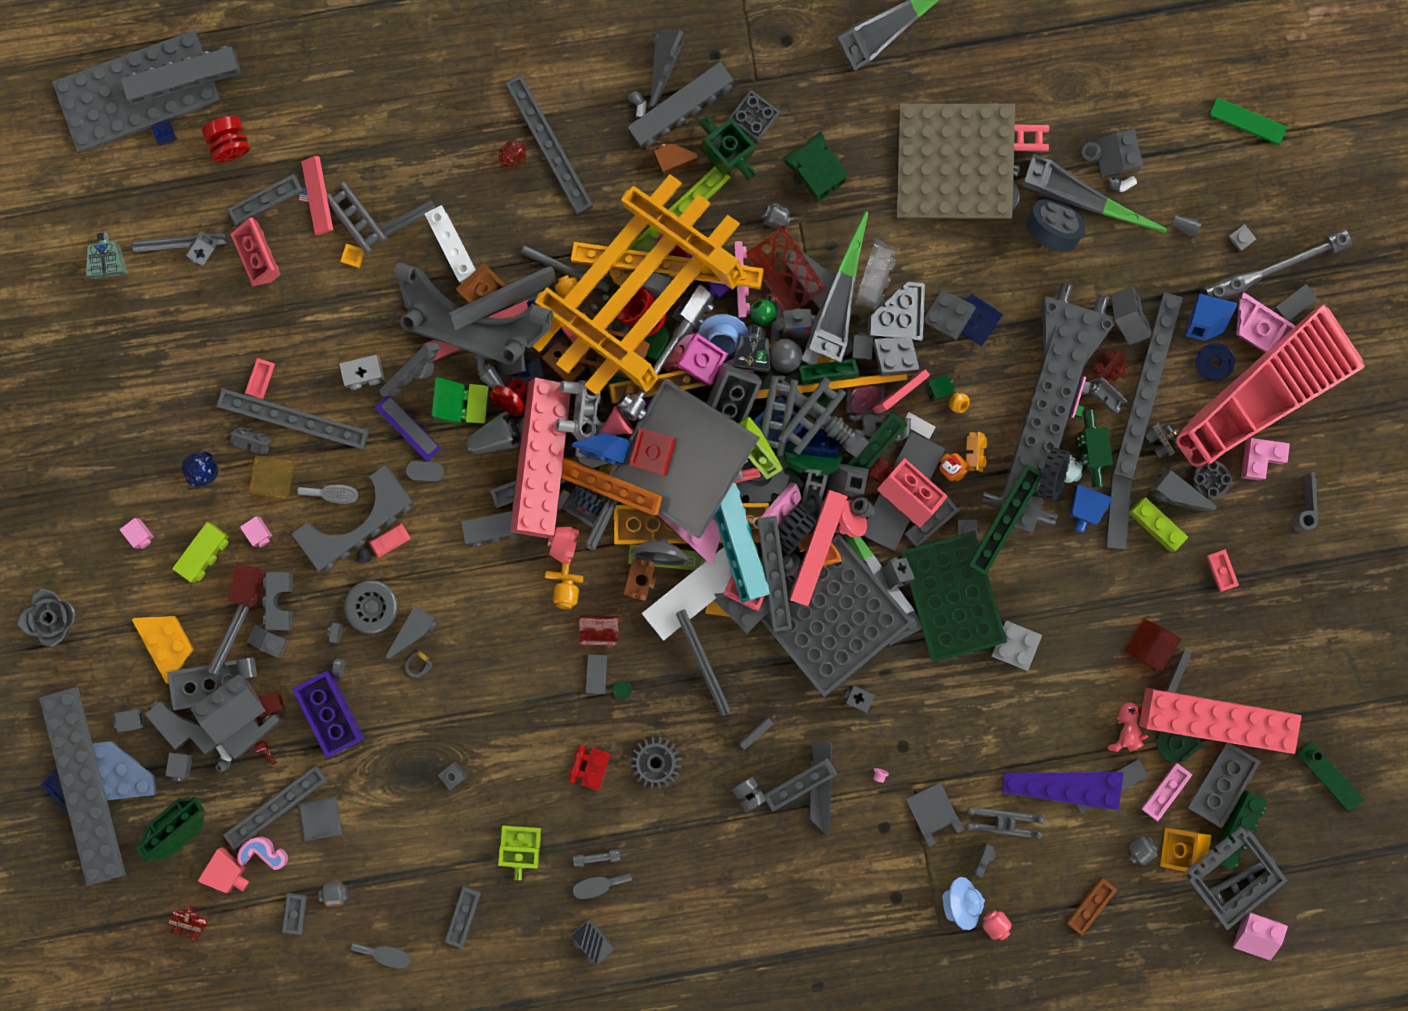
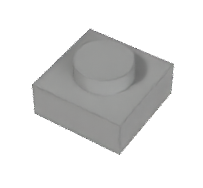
M1245 224L1228 237L1239 252L1256 240Z

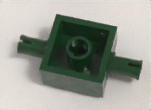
M708 116L699 121L698 124L708 134L703 139L700 150L723 176L737 168L747 181L757 174L746 161L752 156L757 146L732 118L719 128L715 126Z
M1095 410L1083 411L1085 428L1076 436L1077 447H1080L1081 455H1078V461L1083 465V470L1091 472L1092 488L1104 487L1102 469L1113 465L1108 426L1096 427Z

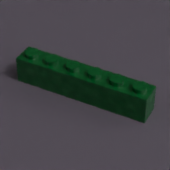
M1028 464L1022 468L966 567L982 576L987 575L1040 483L1042 472Z

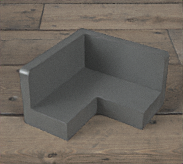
M1132 286L1112 294L1114 320L1128 343L1133 344L1151 337L1150 324L1142 312L1141 299L1134 287Z

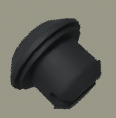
M367 549L357 551L358 559L355 560L357 563H367L372 560Z

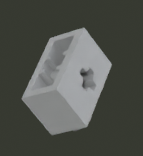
M378 355L339 364L344 386L350 388V390L362 388L361 385L367 383L370 386L380 384V380L385 379ZM362 369L367 372L364 373L363 378L360 375H358L361 373Z

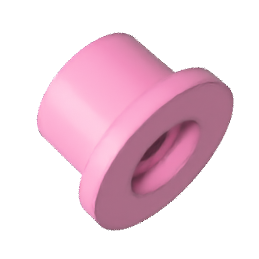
M874 768L875 774L873 779L884 783L889 773L882 769Z

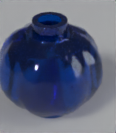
M203 451L202 453L190 454L182 462L181 468L186 478L185 480L194 487L211 484L218 476V466L213 460V455L209 452Z

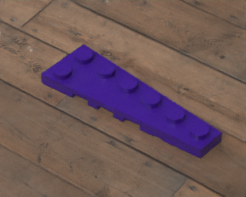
M1124 772L1004 773L1002 792L1119 811Z

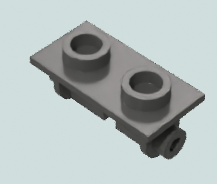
M1103 377L1089 381L1091 383L1089 387L1090 392L1100 401H1103L1105 398L1103 404L1110 412L1118 413L1121 409L1119 406L1128 402Z
M242 427L236 428L230 433L232 435L230 443H233V446L248 449V445L251 444L250 451L261 455L268 454L269 447L267 446L273 441V439L268 438L265 434H255Z

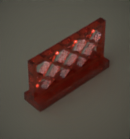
M781 226L756 247L746 252L756 268H763L762 278L784 311L801 309L826 290L785 226ZM780 233L785 237V245L777 244V235ZM763 246H772L771 256L764 253L762 250ZM776 247L784 248L783 258L775 257ZM788 249L795 252V261L787 259ZM774 260L782 261L781 271H777L774 268ZM787 263L795 264L794 274L786 273ZM799 265L805 267L806 277L798 275ZM785 276L793 277L792 287H788L784 283ZM797 278L805 280L804 290L796 288ZM809 281L815 282L819 288L816 292L808 291ZM795 292L804 293L803 301L800 304L795 299Z

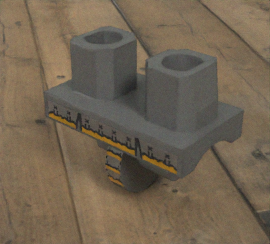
M1158 422L1152 426V429L1145 436L1150 443L1158 438L1161 440L1163 445L1155 449L1159 458L1167 455L1171 456L1177 451L1169 439L1171 438L1173 443L1176 444V434L1180 433L1179 429L1173 431L1169 425L1165 427L1168 433L1166 435Z

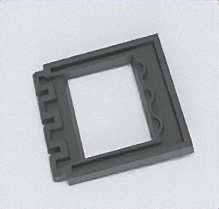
M1242 826L1230 834L1233 840L1226 837L1215 846L1218 851L1217 853L1210 850L1200 859L1203 863L1201 866L1196 862L1186 870L1189 874L1186 878L1227 930L1288 881L1248 828L1244 830ZM1246 843L1266 871L1225 905L1221 906L1201 879Z

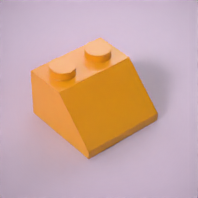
M1165 828L1160 866L1187 872L1186 870L1196 862L1201 866L1203 863L1200 859L1209 852L1211 835Z

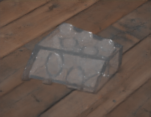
M875 239L854 304L876 310L878 306L883 304L885 295H882L883 289L888 288L891 277H888L890 270L894 269L896 259H893L896 252L895 248Z

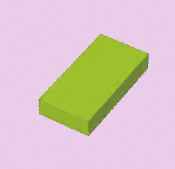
M469 384L466 423H486L489 386Z

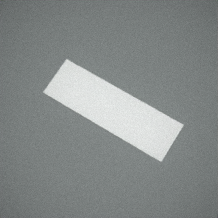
M723 547L715 554L711 565L706 561L642 613L663 640L681 627L676 616L678 611L685 609L689 619H691L717 598L714 595L715 593L724 592L730 577L733 576L725 548Z

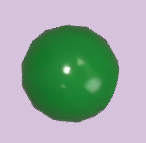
M757 300L750 307V317L757 325H768L773 322L776 316V309L768 300Z

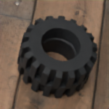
M801 504L797 505L778 526L781 551L786 555H790L814 528L818 519Z

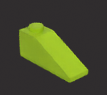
M750 417L740 422L741 426L760 437L748 458L766 479L780 472L783 468L761 430Z

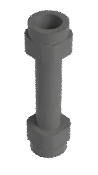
M619 849L595 855L583 856V854L573 856L574 867H583L587 863L611 860V862L621 860Z

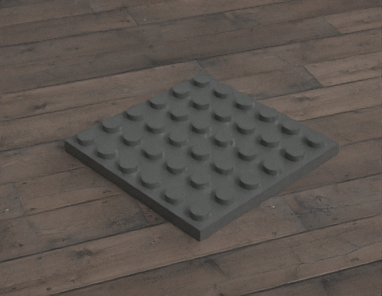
M840 534L835 536L831 543L838 550L842 562L822 566L808 606L789 600L794 583L786 581L792 629L773 632L770 611L761 619L763 624L824 697L914 623Z

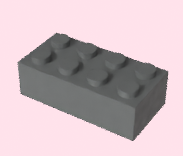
M722 363L706 404L739 424L748 417L762 381L755 373Z

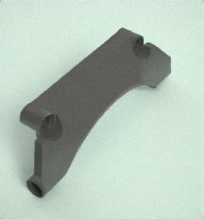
M401 262L395 267L394 277L399 280L404 304L408 308V313L400 319V324L406 331L506 364H513L524 354L525 347L531 348L551 330L553 311L533 304L524 312L512 317H483L460 329L454 330L449 313L460 307L446 298L429 280L423 270Z

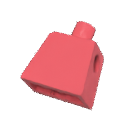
M223 847L217 849L198 882L224 893L230 892L233 887L243 892L249 884V881L241 877L245 867L240 866L238 860Z

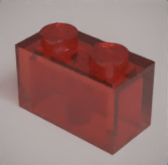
M238 563L227 600L247 606L257 604L260 597V592H258L259 586L263 584L265 576L263 574L264 569Z

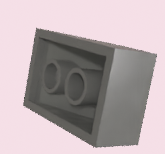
M1173 471L1163 473L1149 490L1152 494L1151 497L1158 503L1163 502L1202 512L1212 511L1217 508L1216 505Z

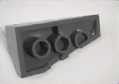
M662 29L661 33H657L654 39L655 52L650 101L651 110L657 106L683 46V32L680 30Z

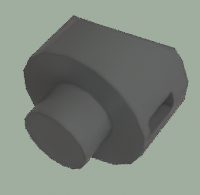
M792 553L782 557L785 580L789 583H795L802 564L801 558Z

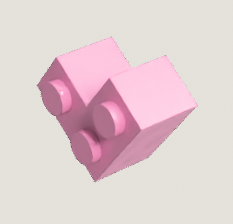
M1254 438L1245 440L1241 478L1259 481L1266 479L1268 463L1284 464L1288 462L1290 443Z

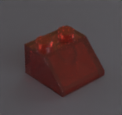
M1144 618L1124 651L1155 671L1162 672L1180 643L1181 638Z

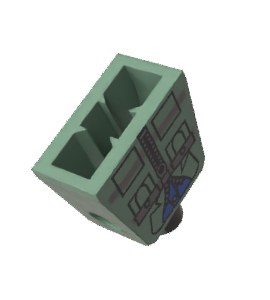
M108 233L96 234L98 244L88 245L86 276L91 279L128 274L119 244L109 242Z

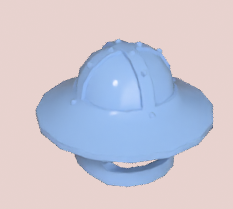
M717 314L707 318L700 325L698 331L700 336L728 353L726 358L736 355L741 336H749L745 324L737 317L727 314Z
M958 877L953 881L950 890L945 891L943 894L945 914L947 919L955 921L963 930L974 928L984 908L985 899L967 878Z

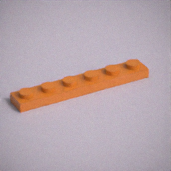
M566 457L563 458L561 478L651 515H658L663 496Z

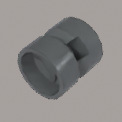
M753 776L731 788L735 797L741 799L740 805L744 812H748L766 801L762 791L757 790L758 784ZM752 792L754 796L747 800L745 796Z

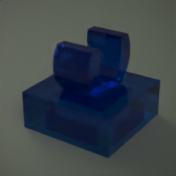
M170 120L152 126L159 146L177 140Z

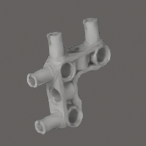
M580 380L578 382L561 381L560 392L576 394L573 421L557 419L555 430L571 432L577 441L599 435L605 422H600L596 417L598 403H600V392L598 395H595L593 392L587 394V388L584 386L588 382L587 380ZM586 423L587 430L583 433L582 426ZM623 434V435H621V436L614 435V436L621 437V438H623V439L628 440V439L631 437V434ZM576 448L575 456L587 458V455L578 453L579 449Z

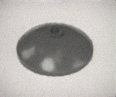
M662 538L642 543L631 550L633 558L650 561L658 565L683 566L689 562L688 556L680 548Z

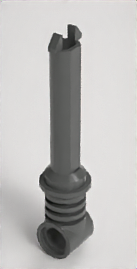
M778 376L779 380L782 381L781 384L790 385L784 380L785 376ZM796 390L794 405L801 409L808 398ZM777 391L787 399V392ZM812 408L807 412V415L815 421L820 416ZM829 416L822 425L824 432L827 433V437H836L835 440H839L840 444L843 443L842 446L855 457H858L869 443L862 434L855 430L852 431V428L848 429V425L844 426L841 417Z

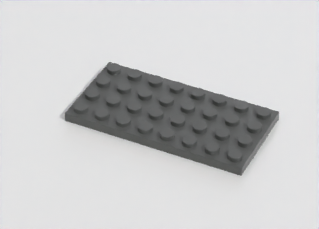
M195 30L52 82L78 153L221 102L215 82L134 105L126 99L121 78L126 77L127 74H138L145 72L144 70L150 67L159 68L167 62L176 63L184 57L193 58L199 56L203 49Z

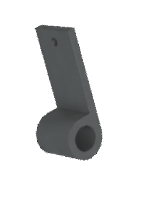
M1315 472L1303 476L1305 512L1295 515L1291 520L1292 528L1299 533L1312 530L1318 524L1317 478H1315Z

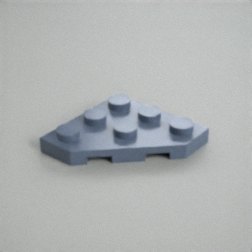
M113 741L92 743L107 800L156 795L154 774L142 767L138 761L121 750Z

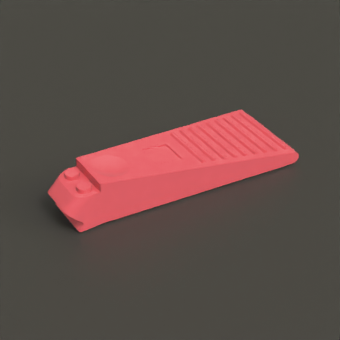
M1323 303L1191 418L1188 424L1181 430L1176 443L1191 465L1199 467L1206 463L1211 464L1226 451L1365 367L1362 362L1363 359L1330 309Z

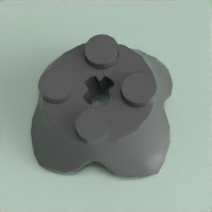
M39 589L32 596V606L20 614L17 626L24 633L37 636L43 645L53 647L63 640L67 630L73 625L76 612L71 603L60 599L54 592ZM49 613L53 615L52 622L47 621V617L50 616Z

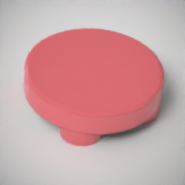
M846 500L839 519L838 529L843 535L847 534L852 538H858L866 533L867 519L864 516H857L853 513L851 505L854 500Z

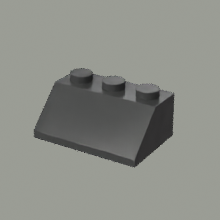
M239 674L191 708L199 724L217 745L266 711L250 683Z

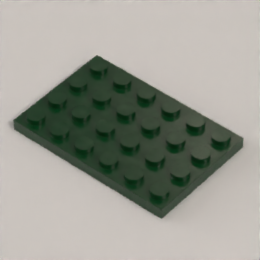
M976 531L901 551L902 558L907 559L915 577L910 582V587L932 663L1008 643L988 573L986 576H982L966 567L979 545Z

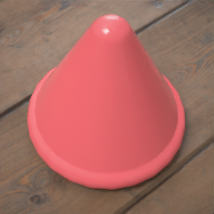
M614 406L600 434H632L633 427L629 419L619 412L620 407Z

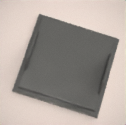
M336 797L298 803L304 842L343 835Z

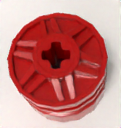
M237 116L219 118L202 127L201 131L205 142L211 144L208 150L211 153L213 162L222 163L238 159L246 155L251 149L247 142V137L241 135L244 132V128L240 118Z
M641 287L616 317L631 330L656 299L646 289ZM666 313L646 337L652 336L660 330L665 322Z

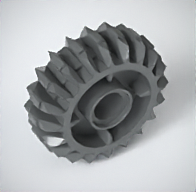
M652 736L651 743H648V740L645 738L643 740L645 746L638 743L637 746L640 748V751L636 749L632 751L637 757H630V760L636 761L635 764H630V768L636 767L637 769L632 772V775L639 773L640 776L636 779L637 782L643 778L645 781L642 785L646 786L647 782H651V789H653L654 783H657V788L661 789V782L667 787L669 785L667 779L671 782L675 781L672 774L679 776V772L675 771V768H682V765L676 764V762L682 761V758L675 757L680 751L676 750L673 752L672 749L675 747V744L673 743L670 747L667 746L669 739H666L664 744L661 743L662 737L660 736L658 742H655V738ZM654 757H658L661 760V766L658 768H654L650 764L651 759Z

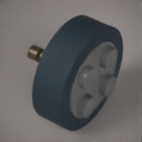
M1052 199L1037 201L1025 221L1027 230L1039 242L1038 247L1041 250H1045L1047 247L1061 252L1071 251L1077 246L1085 233V224L1079 214L1068 205Z

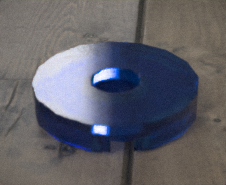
M1211 343L1203 347L1196 357V368L1199 374L1210 381H1220L1228 377L1233 372L1235 366L1233 353H1231L1226 345L1220 343ZM1212 357H1217L1220 360L1219 367L1212 366Z

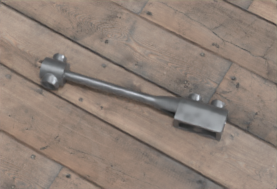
M1345 229L1326 236L1324 244L1260 271L1238 273L1201 289L1200 292L1203 295L1223 300L1230 299L1245 292L1265 276L1328 250L1331 254L1351 247L1350 235Z
M700 284L689 289L672 316L678 323L674 330L673 338L653 367L657 375L677 344L695 327L699 329L700 325L705 321L702 318L703 314L710 313L714 308V305L711 303L713 300L712 294ZM640 388L636 395L632 393L623 394L617 402V405L621 407L619 412L629 420H641L647 412L644 409L646 403L643 400L646 392Z

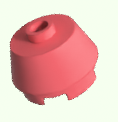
M572 526L556 527L554 536L549 537L547 546H550L549 555L561 563H571L579 530L573 529Z

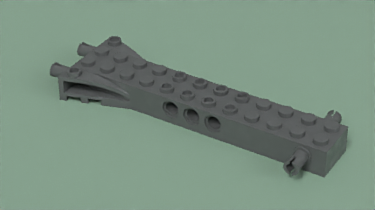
M1061 283L1057 299L1044 296L1041 299L1043 323V360L1002 494L999 497L983 492L982 497L984 498L980 500L981 504L996 507V514L1022 468L1028 464L1042 472L1051 450L1054 448L1059 449L1083 367L1116 323L1114 317L1105 314L1110 297H1103L1104 295L1098 294L1094 310L1086 309L1068 302L1073 286ZM1040 483L1015 524L1014 529L1033 533L1038 521L1052 526L1055 525V519H1057L1058 514L1044 511L1041 508L1043 498L1039 497L1038 494Z

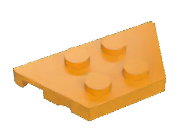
M177 617L133 618L132 621L166 684H169L167 672L180 670L185 660L194 650Z

